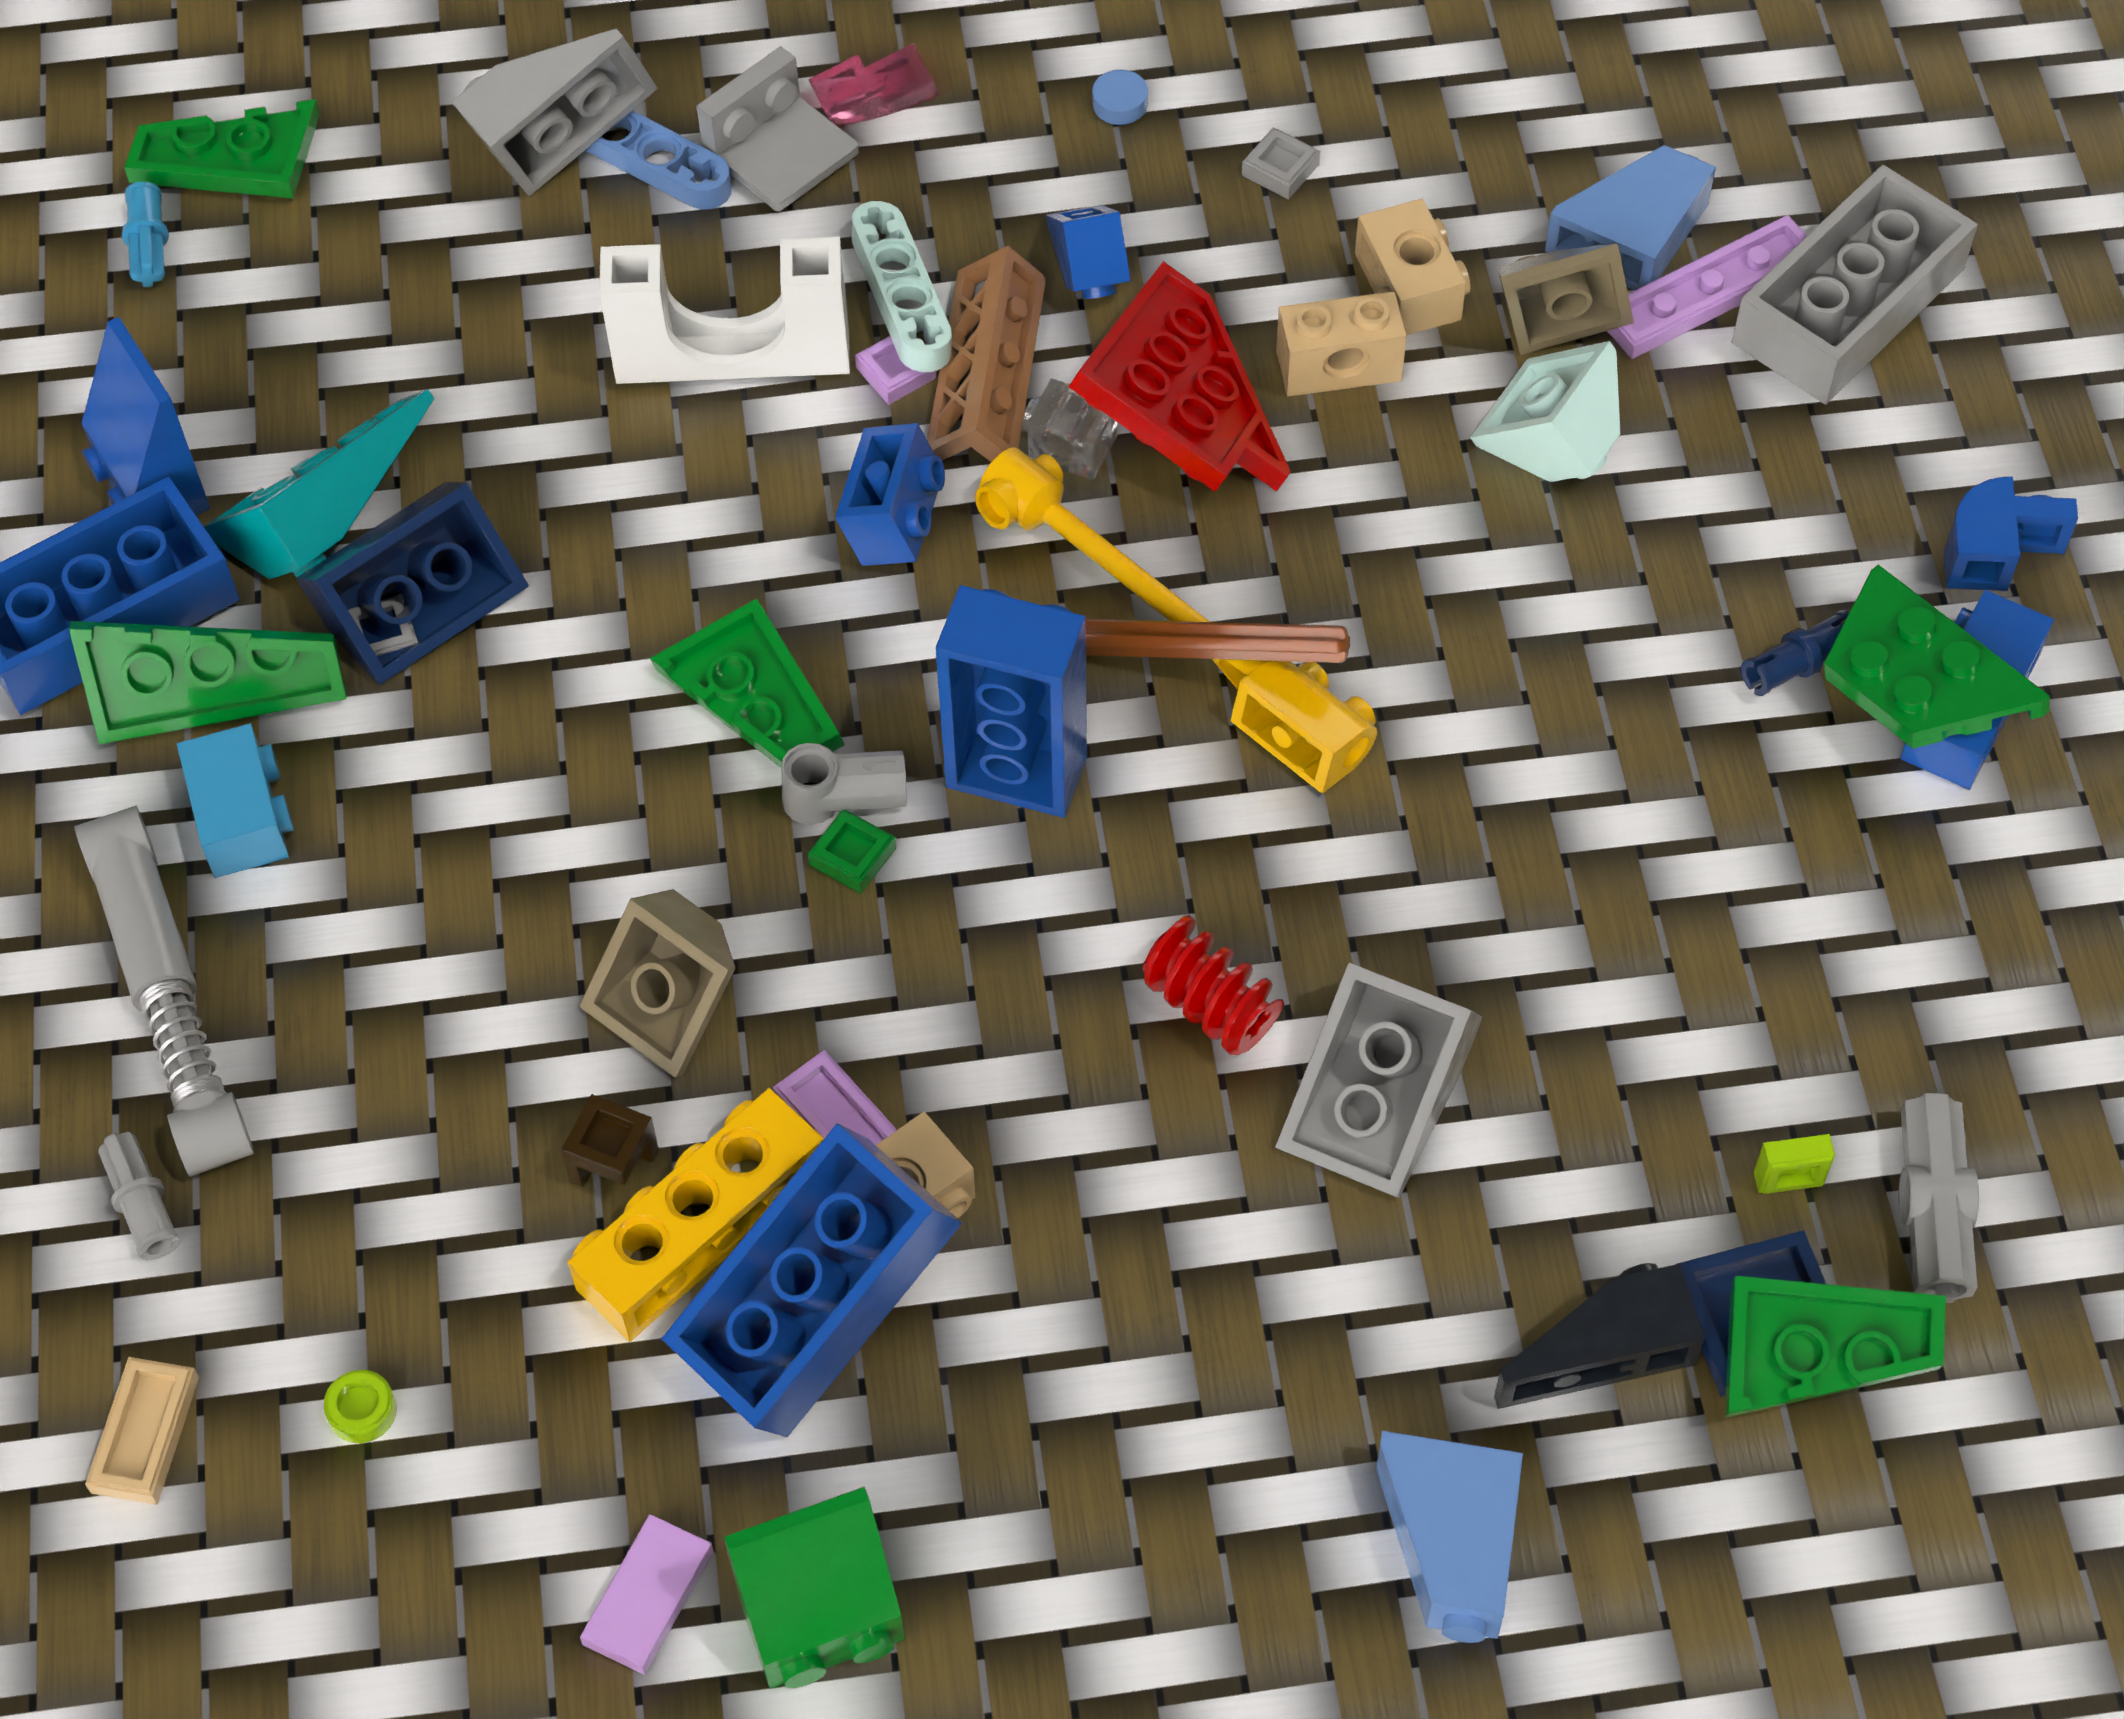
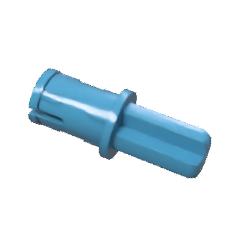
M142 181L129 185L125 190L127 223L123 226L122 238L128 246L129 274L131 279L142 282L143 287H153V282L161 281L165 276L164 245L168 241L169 232L167 226L162 222L161 189L153 183Z

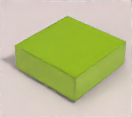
M1830 1134L1763 1143L1753 1171L1758 1192L1769 1194L1821 1187L1826 1181L1835 1157Z

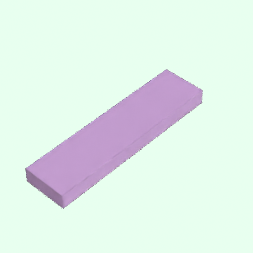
M1786 215L1629 293L1634 323L1608 330V333L1627 355L1634 359L1739 306L1742 297L1807 235L1789 215Z

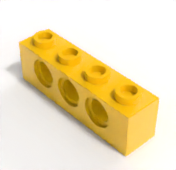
M770 1088L754 1101L746 1100L728 1115L724 1127L706 1143H696L689 1147L679 1157L674 1170L655 1187L646 1186L639 1190L629 1200L624 1213L604 1231L598 1229L591 1232L578 1244L573 1257L567 1262L576 1290L630 1343L730 1255L824 1138ZM744 1160H753L760 1163L754 1170L746 1173H738L731 1170L735 1164ZM694 1203H704L710 1206L705 1213L698 1216L690 1217L681 1214L687 1206ZM652 1246L660 1249L658 1254L649 1260L637 1261L630 1258L636 1250L642 1247Z

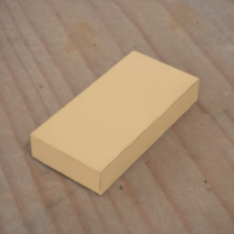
M128 1357L85 1483L91 1494L158 1505L199 1380L195 1368Z

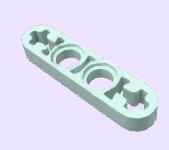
M870 201L863 203L852 214V244L897 354L902 363L912 370L934 372L942 369L951 358V327L903 214L896 206L887 202ZM876 228H878L882 234H886V239L879 241V234ZM885 262H898L907 267L900 271H889L882 269L879 265ZM901 300H915L922 303L923 306L917 309H903L896 306L895 303ZM924 330L923 337L927 345L921 339H916L917 332Z

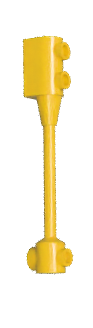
M1011 447L1000 453L987 467L981 478L979 488L975 493V502L981 516L989 525L1002 530L1016 522L1024 530L1030 531L1046 523L1169 621L1210 622L1061 505L1064 485L1062 483L1063 472L1058 462L1052 456L1041 454L1033 460L1019 448ZM1212 659L1238 690L1230 721L1321 794L1354 770L1372 748L1377 737V728L1374 727L1376 718L1373 709L1360 697L1353 696L1342 702L1328 691V676L1324 669L1316 662H1303L1296 666L1291 661Z

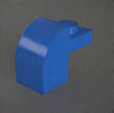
M2013 476L1989 479L1970 489L1958 506L1945 544L1944 567L1946 588L2008 591L2020 558V552L2065 554L2078 520L2076 498H2052L2048 495L2015 496Z

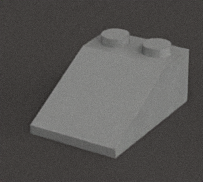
M616 28L497 64L483 76L473 79L465 87L463 93L452 101V104L493 156L530 197L658 88L624 36Z
M1348 963L1275 1148L1400 1198L1459 1079L1483 1017L1470 1009Z

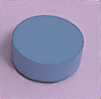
M1112 70L1102 74L1093 85V110L1100 119L1110 124L1125 125L1139 120L1145 114L1148 107V86L1145 80L1140 75L1128 70Z

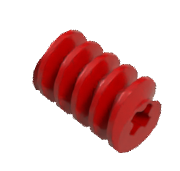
M1190 915L1183 916L1163 933L1151 947L1143 964L1144 982L1153 992L1164 991V999L1171 1007H1183V1015L1189 1022L1195 1024L1202 1023V1031L1207 1037L1216 1040L1222 1038L1221 1046L1229 1055L1238 1056L1254 1047L1270 1030L1284 1007L1283 999H1277L1270 1004L1266 1002L1273 986L1268 978L1259 980L1250 988L1247 986L1253 972V967L1248 962L1241 963L1231 972L1227 969L1234 956V952L1230 947H1222L1210 956L1208 953L1215 940L1214 935L1210 931H1204L1193 940H1190L1189 937L1194 930L1196 922Z

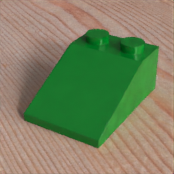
M865 1486L724 1536L743 1613L770 1689L785 1684L787 1688H799L809 1685L822 1678L826 1674V1668L850 1659H853L855 1663H867L877 1660L890 1653L894 1649V1643L905 1640L901 1612Z

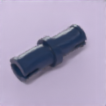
M1840 610L1833 614L1832 617L1807 630L1796 628L1783 635L1779 645L1754 658L1750 657L1743 661L1741 674L1746 686L1750 690L1755 688V695L1764 696L1775 687L1796 676L1807 678L1820 671L1845 623L1841 622L1847 619L1849 612Z

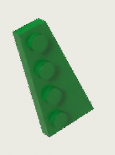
M84 621L70 622L69 632L99 744L347 699V689L334 634Z

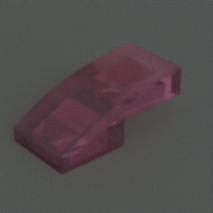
M914 43L867 67L863 66L859 56L856 55L808 79L827 118L834 124H848L883 117L905 110L939 95L935 83Z

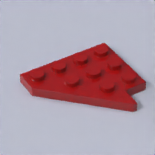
M1163 261L1083 364L1068 387L1083 397L1091 407L1107 414L1132 432L1140 442L1156 449L1181 467L1189 477L1202 482L1214 492L1217 491L1236 463L1277 492L1291 471L1213 299L1209 293Z

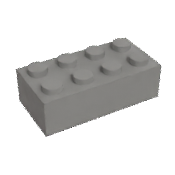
M1883 164L1742 297L1731 343L1826 405L1964 270L1978 224Z

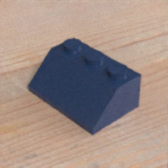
M444 482L295 578L328 631L334 634L338 642L379 685L529 587V584L467 482ZM402 594L404 609L400 614L396 615L394 610L387 612L383 610L381 606L382 599ZM360 606L369 616L359 620L363 634L349 613V609ZM411 621L418 643L376 656L369 644L402 635L399 624Z

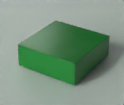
M841 810L807 854L809 866L862 894L896 850V837L847 810Z

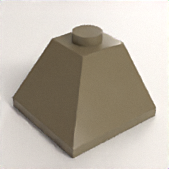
M1617 243L1555 250L1537 256H1526L1515 262L1497 267L1520 355L1634 323Z
M674 889L630 898L579 1007L674 1078L683 1076L735 970L722 924Z

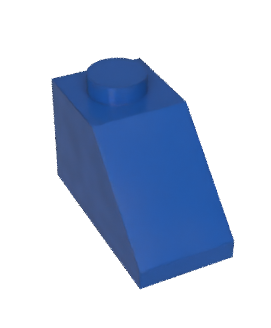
M1098 205L1046 215L1047 226L1066 288L1074 292L1081 290L1083 299H1092L1116 294V284L1131 281L1119 211Z

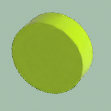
M354 1370L341 1375L330 1385L324 1397V1413L332 1430L338 1437L351 1443H366L381 1437L388 1431L396 1417L397 1404L390 1385L381 1375L370 1370Z

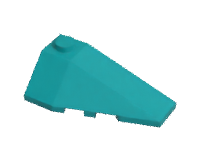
M426 389L396 401L341 436L337 440L341 447L339 450L335 445L311 458H306L291 468L294 475L288 476L266 489L259 488L203 527L216 545L269 580L291 572L297 578L325 560L326 556L323 552L344 537L435 398L430 390Z

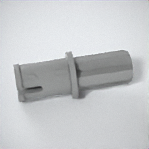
M125 1132L119 1135L115 1133L108 1135L104 1138V1144L99 1147L98 1153L115 1192L111 1198L112 1206L115 1211L124 1214L137 1246L136 1251L142 1259L153 1260L166 1256L179 1246L181 1240L178 1233L174 1230L161 1198L165 1192L164 1185L161 1179L152 1177L134 1134Z

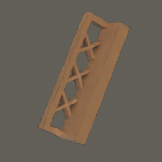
M1009 246L957 272L949 316V325L952 332L951 358L948 364L940 369L927 439L934 454L938 455L941 460L972 447L992 462L1006 449L1011 447L1019 448L1046 276ZM986 280V283L974 297L976 285ZM979 322L978 328L966 343L967 336ZM971 368L970 374L962 383V385L958 388L959 382ZM963 414L961 428L950 433L951 428Z

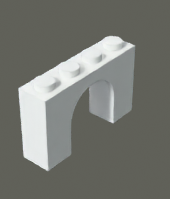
M840 237L780 239V297L765 310L739 318H715L701 315L677 302L667 286L660 244L600 247L599 294L616 384L850 374L849 324Z

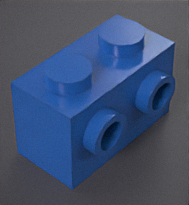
M918 423L863 429L835 515L837 523L862 566L917 562L924 536H927L930 532L931 513L937 493L944 486L945 470L941 458L934 454Z

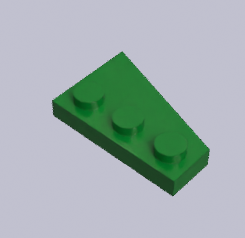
M316 99L296 102L297 110L267 114L266 107L245 109V118L213 122L211 118L204 115L139 125L124 166L129 183L143 181L157 186L294 199L320 116Z
M757 598L650 658L656 671L780 768L782 767L784 756L797 745L815 743L829 748L832 752L845 745L840 733Z
M1735 1275L1731 1280L1724 1418L1938 1370L1944 1365L1946 1296Z

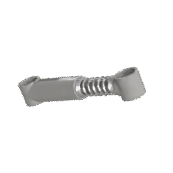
M137 805L74 826L82 854L103 906L133 1005L139 1011H143L144 1017L149 1021L148 1029L154 1036L153 1045L159 1051L158 1060L164 1065L162 1071L164 1077L168 1080L167 1088L172 1094L171 1101L174 1106L173 1113L168 1114L167 1118L187 1174L191 1177L254 1154L246 1125L233 1093L225 1092L221 1078L212 1074L216 1069V1063L208 1060V1057L211 1055V1049L203 1045L207 1035L203 1031H198L202 1025V1020L199 1017L193 1016L197 1011V1005L193 1003V995L197 990V983L156 866L158 862L150 837Z

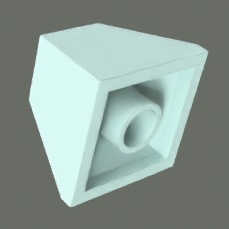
M1610 341L1528 358L1470 439L1477 447L1549 482L1571 478L1585 479L1594 475L1606 463V454L1620 435L1617 355L1615 347Z

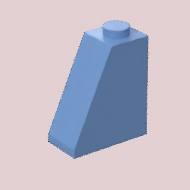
M1663 145L1555 206L1550 215L1545 252L1617 243L1626 286L1635 291L1661 277L1708 206L1716 167L1692 155Z
M1382 1431L1376 1472L1426 1627L1441 1629L1445 1637L1459 1642L1476 1643L1483 1641L1485 1637L1498 1639L1505 1611L1523 1453Z

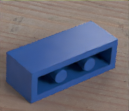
M1984 590L1975 609L1971 611L1963 607L1954 623L2028 679L2042 653L2055 619L1988 590ZM2009 715L1992 719L1991 730L1971 735L1955 734L1948 736L1942 742L1914 749L1905 743L1900 759L1970 790Z

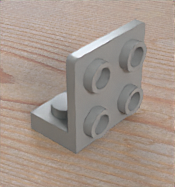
M782 46L696 106L702 147L725 159L730 169V175L775 211H781L859 154L857 141L800 97L796 57Z

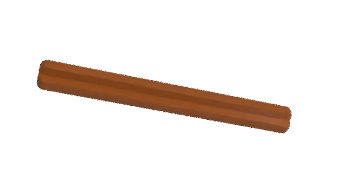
M1086 619V655L1342 663L1347 660L1350 648V636H1348L1347 629L1344 626Z

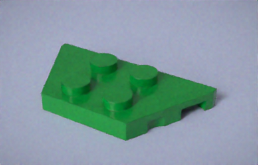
M1879 564L1871 569L1824 662L1825 679L1912 749L1942 742L1948 736L1955 734L1971 735L1991 730L1992 719L2027 711L2032 720L2043 717L2050 712V695Z

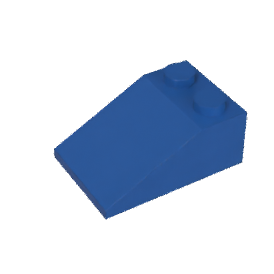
M117 317L108 321L81 423L90 447L82 450L90 471L98 483L108 479L113 486L112 489L107 491L112 505L169 476L195 515L211 509L171 397L121 319Z

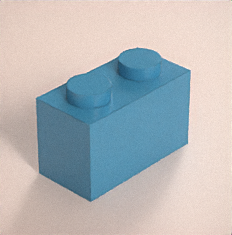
M251 723L177 743L201 847L214 878L289 858L283 834L294 831L291 814L284 794L274 797L270 784L271 782L281 780L279 767L272 745L259 746Z

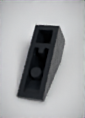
M1654 1263L1639 1264L1626 1269L1619 1277L1610 1280L1500 1369L1494 1394L1497 1408L1501 1409L1695 1366L1705 1341V1335L1680 1264L1658 1268Z

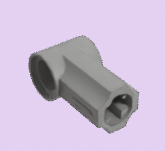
M805 743L790 749L783 758L781 767L782 804L787 815L792 820L801 824L814 825L823 823L831 818L835 811L907 806L906 770L903 750L833 754L829 748L820 744ZM808 782L817 783L816 785H812V786H810V785H803L804 783H808Z

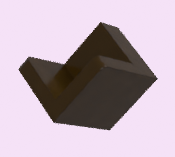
M591 1094L561 1151L570 1182L584 1187L592 1172L625 1185L638 1159L641 1158L653 1162L659 1147L652 1117Z

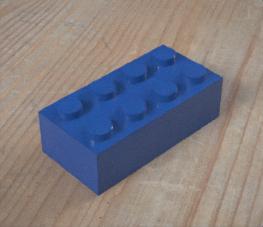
M169 476L0 562V684L20 715L83 683L69 632L71 621L190 627L240 600L225 557Z
M960 585L935 647L946 788L1065 818L1087 759L1086 616L1072 613L1070 610L1059 605L1048 604L1043 606L1011 598L1005 593L994 589L979 590Z
M837 1123L661 1339L755 1429L788 1437L957 1231L962 1222L868 1138Z

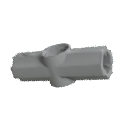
M1925 1093L1921 1097L1905 1100L1900 1110L1905 1166L1902 1168L1899 1181V1215L1901 1224L1909 1227L1910 1257L1912 1258L1914 1293L1946 1296V1303H1952L1961 1298L1973 1297L1977 1289L1973 1228L1977 1221L1979 1209V1185L1976 1171L1973 1168H1967L1966 1134L1964 1131L1962 1102L1951 1099L1948 1094Z

